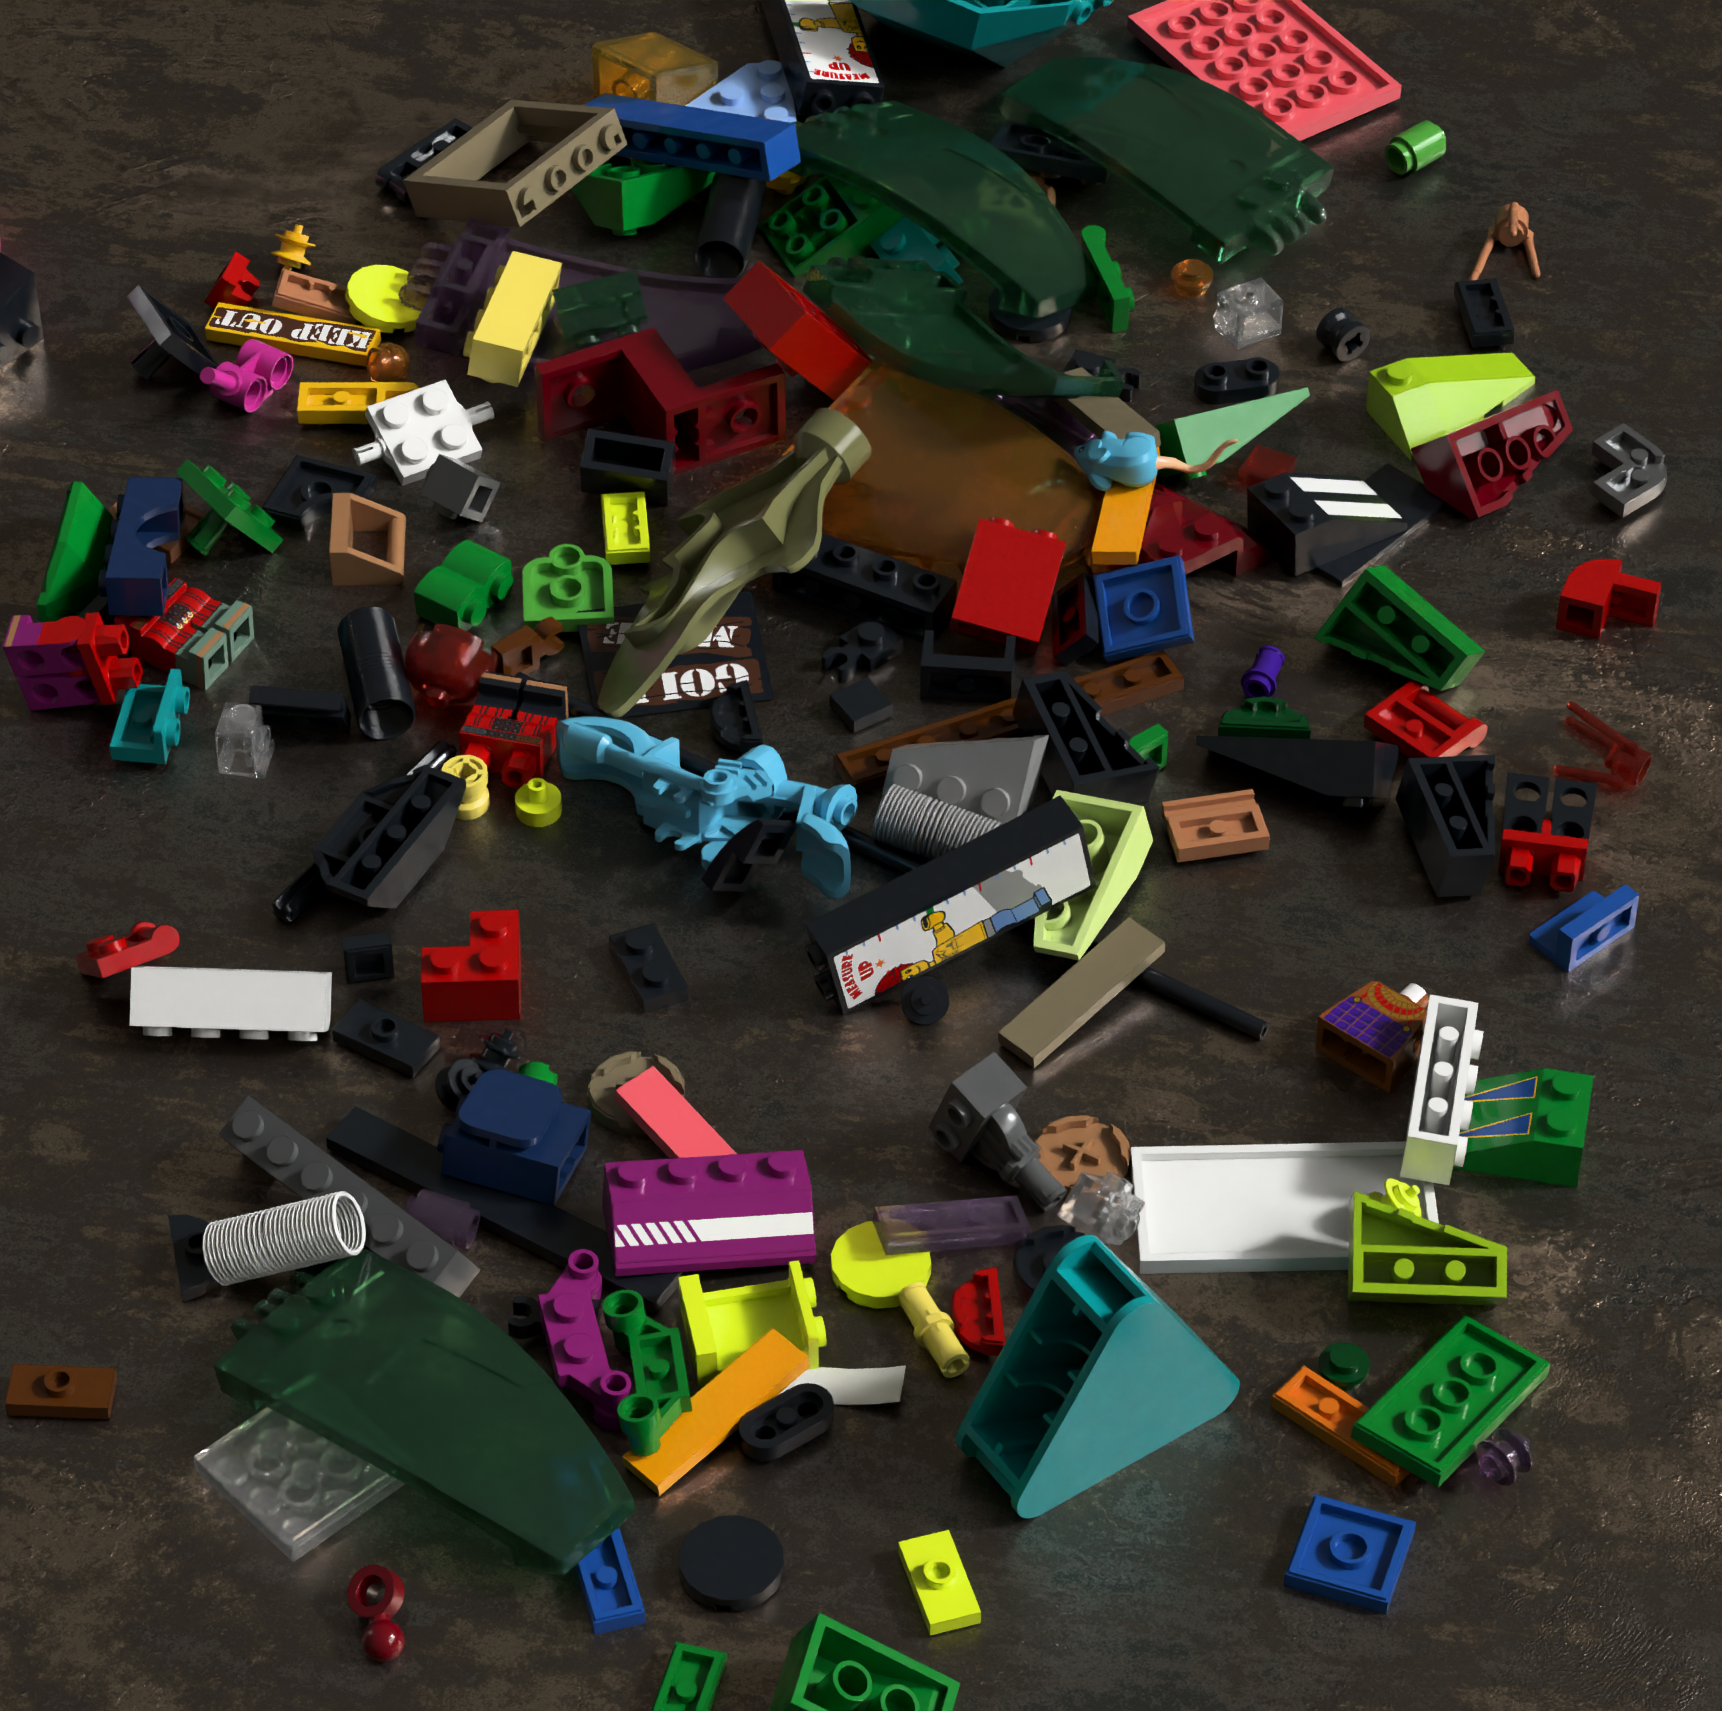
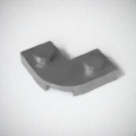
M1623 423L1593 441L1591 454L1610 467L1612 471L1593 482L1591 495L1622 518L1658 497L1664 490L1667 480L1664 453L1628 425Z

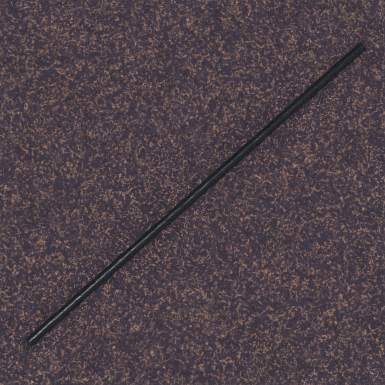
M518 672L515 675L517 677H523V689L526 685L528 678L534 679L522 672ZM568 695L570 716L609 718L603 710ZM645 731L649 736L664 741V739ZM679 747L680 767L693 774L704 777L707 771L715 769V766L718 765ZM785 808L781 815L796 822L799 810ZM848 825L841 831L849 847L904 873H908L927 863L895 847H891V845H886L882 841L873 840L871 836ZM1035 918L1019 925V927L1034 934ZM1093 941L1082 957L1099 943ZM1151 967L1146 968L1133 980L1259 1040H1262L1268 1032V1022Z

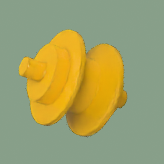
M295 224L294 231L285 230L284 235L275 233V236L282 243L280 250L271 251L270 254L278 256L276 262L284 264L283 269L290 271L292 267L301 269L302 263L311 265L304 255L307 248H312L316 245L308 242L309 236L301 234L303 230L302 225Z

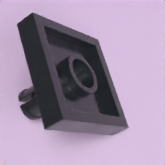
M140 285L127 295V298L154 337L139 353L129 360L142 377L150 380L152 375L172 356L198 375H200L205 367L216 369L219 366L191 323Z

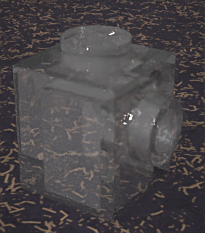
M1262 277L1217 293V309L1214 313L1215 327L1219 334L1225 336L1237 350L1280 335L1283 300Z
M1108 1171L1104 1177L1081 1172L1057 1216L1085 1235H1094L1103 1243L1121 1246L1124 1240L1130 1238L1136 1231L1140 1223L1139 1214L1146 1202L1130 1193L1134 1187L1133 1184L1115 1173Z

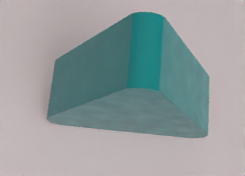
M1084 1235L1065 1245L1050 1262L956 1434V1444L965 1455L976 1457L1010 1495L1011 1506L1020 1517L1034 1518L1221 1414L1238 1394L1240 1380L1178 1314L1100 1239L1094 1235Z

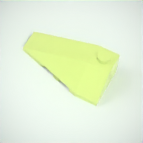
M1056 790L1053 799L1061 795L1083 825L1096 887L1035 917L1033 947L1035 952L1079 961L1136 880L1152 845L1153 838L1144 806Z

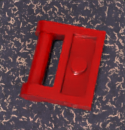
M1415 680L1409 681L1366 712L1363 726L1388 744L1400 746V752L1409 758L1456 756L1467 747H1477L1485 738L1488 730L1486 724L1477 718L1469 719L1429 693L1427 685Z
M139 921L132 925L128 936L114 938L113 934L93 939L85 943L87 951L74 956L81 974L105 978L175 951L179 946L180 937L177 930L172 926L164 924L155 926L151 922Z

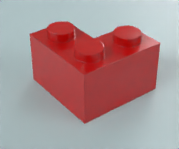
M519 910L470 911V946L422 947L421 991L424 1022L521 1019Z

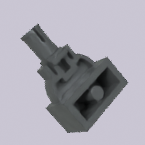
M994 1051L951 1082L928 1128L933 1132L938 1145L943 1150L951 1152L960 1163L973 1155L985 1166L997 1170L1000 1173L999 1176L1004 1181L1014 1182L1017 1180L1041 1209L1047 1212L1064 1198L1067 1190L1039 1161L1041 1158L1039 1153L1041 1147L1037 1142L1034 1143L1027 1135L1024 1124L1016 1112V1108L1027 1089L1026 1085Z

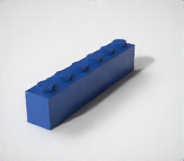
M607 93L584 105L615 108L628 144L617 152L615 156L765 181H772L801 163L795 123Z

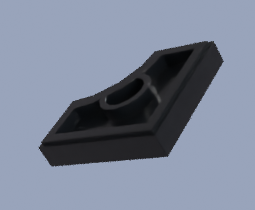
M296 455L262 506V509L276 521L275 525L303 531L312 521L332 514L333 493H353L369 500L378 486L377 475Z

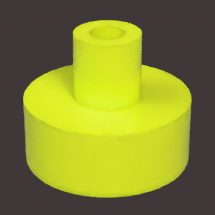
M542 778L531 779L527 784L521 786L515 794L517 818L525 825L532 827H544L553 824L562 814L560 790Z

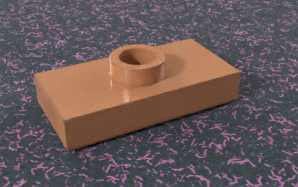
M282 268L272 302L273 307L312 318L354 325L356 323V319L349 311L350 305L347 301L345 302L347 287Z

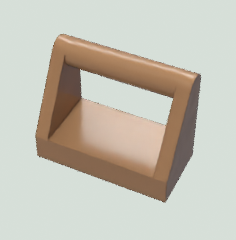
M333 493L329 552L332 586L400 584L404 577L406 516L401 512L353 493ZM388 531L386 561L353 549V532Z

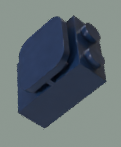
M502 1069L486 1071L480 1075L468 1096L463 1095L460 1098L453 1123H445L440 1132L437 1151L443 1153L441 1174L554 1206L587 1150L591 1110L562 1102L561 1090L550 1082Z

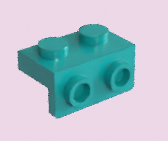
M909 213L870 244L914 302L946 275L957 287L964 282L955 271V268L960 265L959 261L945 244L940 249L936 247L941 238L927 221L919 226Z
M180 669L170 670L166 686L139 684L138 688L127 689L109 746L111 760L166 764L171 746H177L179 743L181 729L180 714H187L189 709L190 690L189 687H184L182 684Z

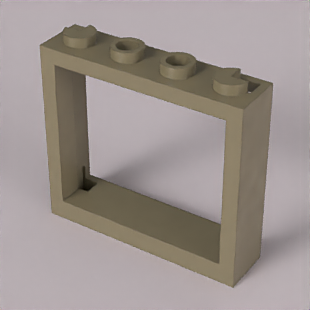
M510 100L405 178L403 182L417 217L521 227L628 144L615 108ZM529 141L558 143L507 183L477 181ZM518 205H524L526 210L521 215L518 209Z

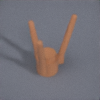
M1517 202L1506 204L1497 211L1495 225L1490 226L1487 230V238L1468 281L1478 280L1493 245L1498 240L1508 247H1514L1520 243L1524 244L1532 276L1534 278L1540 277L1539 263L1533 243L1534 233L1528 229V212Z

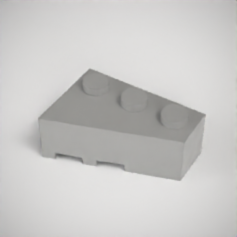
M1049 735L907 744L892 749L882 795L885 794L890 785L896 784L897 786L905 787V789L908 788L918 792V794L922 793L927 795V797H933V800L938 799L939 802L948 803L949 806L954 805L962 808V810L966 809V811L979 814V816L982 815L983 817H988V819L1001 822V824L1006 823L1032 810Z

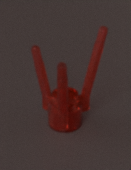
M1568 702L1567 708L1587 724L1572 716L1565 718L1566 724L1610 750L1605 761V767L1610 769L1611 773L1607 774L1556 765L1554 772L1573 778L1608 784L1620 791L1626 782L1638 787L1651 766L1653 754L1641 749L1639 744L1625 738L1575 702Z

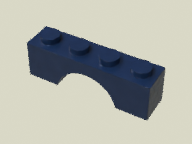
M129 477L125 495H118L117 519H113L111 523L112 544H107L105 549L106 570H100L99 594L100 597H107L109 615H164L169 592L166 553L153 550V548L164 543L180 540L185 519L182 478Z

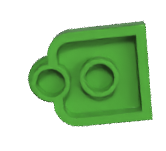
M561 544L554 547L548 557L536 558L528 562L523 568L524 626L528 625L534 630L543 619L553 617L563 625L564 630L561 632H579L578 625L614 624L612 568L610 563L604 558L585 555L580 547L573 544ZM605 608L603 612L576 613L577 611Z

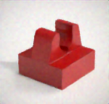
M235 252L217 277L204 302L214 309L218 302L247 307L253 298V294L260 286L259 280L246 269L250 260Z

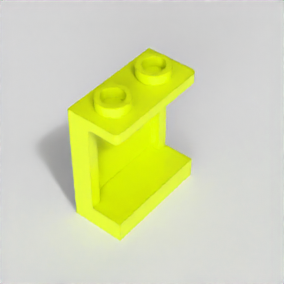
M799 1260L789 1262V1277L786 1280L706 1293L702 1292L698 1274L678 1277L679 1311L698 1388L708 1384L772 1328L809 1357L810 1368L807 1370L819 1368V1347L827 1345L825 1325L822 1316H813L811 1308L817 1306L814 1282L812 1277L803 1278Z

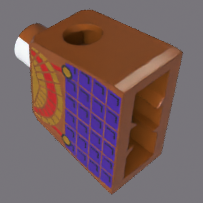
M1370 981L1318 1016L1315 1050L1390 1094L1419 1055L1427 1012L1425 1008L1428 1006L1429 997L1422 987L1414 983H1409L1398 993L1379 981Z

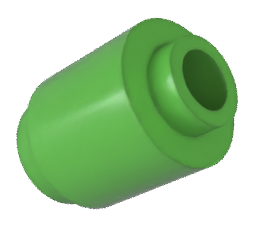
M1423 120L1390 140L1384 152L1386 162L1399 175L1405 173L1413 174L1445 154L1446 136L1438 125L1428 120Z

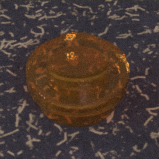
M1188 259L1176 264L1172 268L1171 281L1175 285L1176 291L1182 296L1199 297L1204 295L1212 284L1213 271L1210 266L1200 260Z

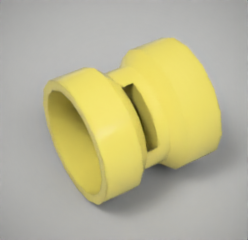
M458 755L450 758L444 763L441 771L466 780V789L455 819L473 820L481 817L490 806L489 790L487 788V765L483 760L472 755Z

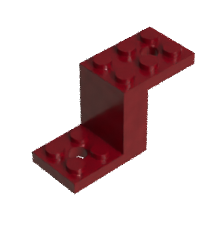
M652 327L535 364L538 431L545 441L625 416L639 437L675 442L676 468L674 475L786 439L785 372L777 363L698 388L655 328ZM585 385L580 394L572 396L577 388ZM746 409L743 417L735 419L741 411Z

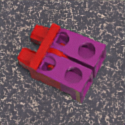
M99 612L86 613L84 619L79 616H69L55 622L33 623L30 615H14L11 618L2 646L15 677H18L17 682L30 711L88 705L99 701L102 705L115 704L118 691L138 688L143 674V668L138 658L118 659L117 655H126L129 647V635L125 625H104Z

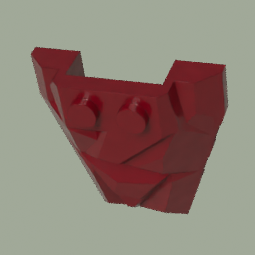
M1155 482L1137 565L1180 555L1184 561L1185 575L1215 560H1219L1229 571L1238 576L1271 560L1272 551L1245 526ZM1095 487L1060 503V513L1076 547H1081L1084 552L1085 567L1088 574L1097 575L1135 566L1093 564L1091 551L1105 491L1098 490Z

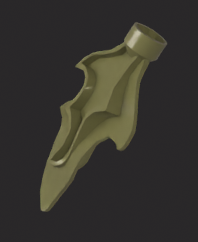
M817 409L793 436L794 449L763 471L713 495L694 506L676 520L689 537L662 559L672 573L639 587L645 595H648V600L639 611L631 628L623 633L625 639L611 663L597 702L609 718L617 719L626 714L662 675L676 655L688 652L705 641L747 582L768 573H795L806 566L819 551L822 538L824 499L833 484H847L871 456V446L868 439L849 418L833 409Z

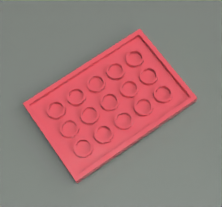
M1166 0L1128 16L1127 29L1270 154L1400 99L1401 84L1301 0Z

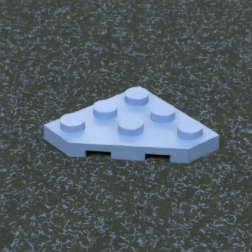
M774 60L746 64L685 105L795 123L796 131L798 132L794 100L782 64Z

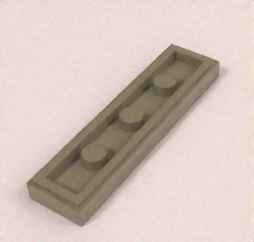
M1080 367L1043 378L1044 392L1099 439L1102 438L1104 431L1114 433L1117 439H1124L1126 433L1140 432L1154 436L1156 448L1161 445L1160 431L1084 368Z
M1128 917L998 1032L999 1043L1035 1068L1165 952V942Z

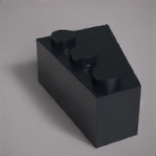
M1065 670L1022 678L1012 714L1023 737L1049 735L1041 773L1053 797L1056 790L1135 805L1149 802L1160 767L1151 758L1145 760L1129 744L1131 737L1122 728L1116 731L1101 716L1102 708Z

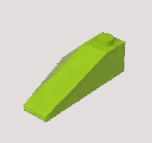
M1512 352L1405 358L1369 371L1366 412L1410 461H1414L1411 448L1482 420L1484 415L1495 407L1503 408L1535 384V376Z

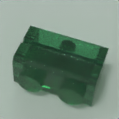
M635 269L552 290L565 344L574 342L575 348H584L600 343L599 335L616 332L617 338L642 331L640 325L648 323Z

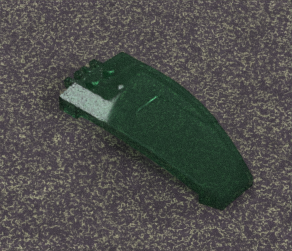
M1097 57L1053 58L998 95L996 106L1006 120L1028 123L1039 128L1107 168L1192 231L1190 241L1220 264L1239 251H1247L1254 245L1263 251L1265 250L1270 256H1275L1284 249L1283 242H1286V244L1296 242L1300 236L1302 237L1311 229L1310 223L1319 225L1327 218L1324 205L1318 202L1316 197L1329 188L1335 168L1246 102L1208 82L1185 73L1155 64L1148 65L1119 59Z
M895 100L876 104H857L853 108L842 106L835 109L836 111L833 113L823 112L818 114V116L808 117L804 123L800 121L791 122L795 123L801 163L788 171L802 177L813 174L822 178L828 175L870 195L904 215L947 245L999 289L998 309L1040 318L1097 297L1098 281L1077 239L1058 210L1047 198V194L1018 164L982 138L952 123Z
M834 256L828 259L827 265H811L802 291L852 339L871 354L890 366L925 382L952 390H965L996 396L1081 400L1117 398L1120 396L1125 384L1123 377L1111 360L1103 361L1097 377L1072 376L1044 366L1023 354L994 332L964 304L968 292L946 272L935 271L924 260L906 261L853 257L846 261L844 258Z
M364 1247L358 1255L339 1259L316 1277L308 1273L305 1274L304 1271L301 1272L300 1270L292 1274L289 1280L295 1294L292 1295L287 1291L275 1288L268 1294L267 1301L260 1300L252 1308L255 1318L259 1322L257 1325L242 1318L234 1321L230 1327L233 1336H235L238 1342L213 1365L223 1393L255 1410L262 1405L267 1406L427 1496L510 1547L515 1566L564 1576L636 1512L630 1491L584 1420L556 1387L553 1380L511 1337L482 1313L451 1292Z

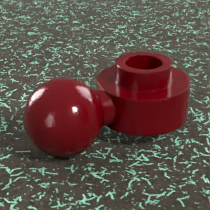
M368 1565L358 1570L352 1577L347 1589V1599L350 1608L359 1616L368 1619L370 1623L362 1636V1648L365 1654L375 1662L386 1663L396 1659L401 1654L405 1644L403 1631L396 1623L391 1621V1617L398 1612L403 1603L404 1585L401 1578L393 1571L380 1565ZM385 1588L382 1600L377 1603V1594Z

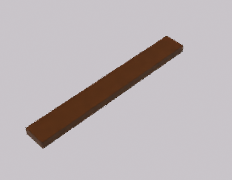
M1164 650L1073 678L1102 708L1101 716L1184 689V677ZM1017 697L833 755V767L844 784L853 786L856 794L859 795L884 786L892 749L907 744L1022 738L1023 735L1012 714Z

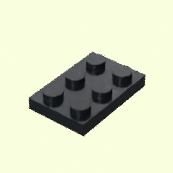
M1006 120L987 146L985 163L997 164V167L1004 171L1025 169L1036 171L1039 176L1054 179L1064 176L1075 178L1083 185L1096 186L1101 183L1106 184L1124 156L1125 141Z

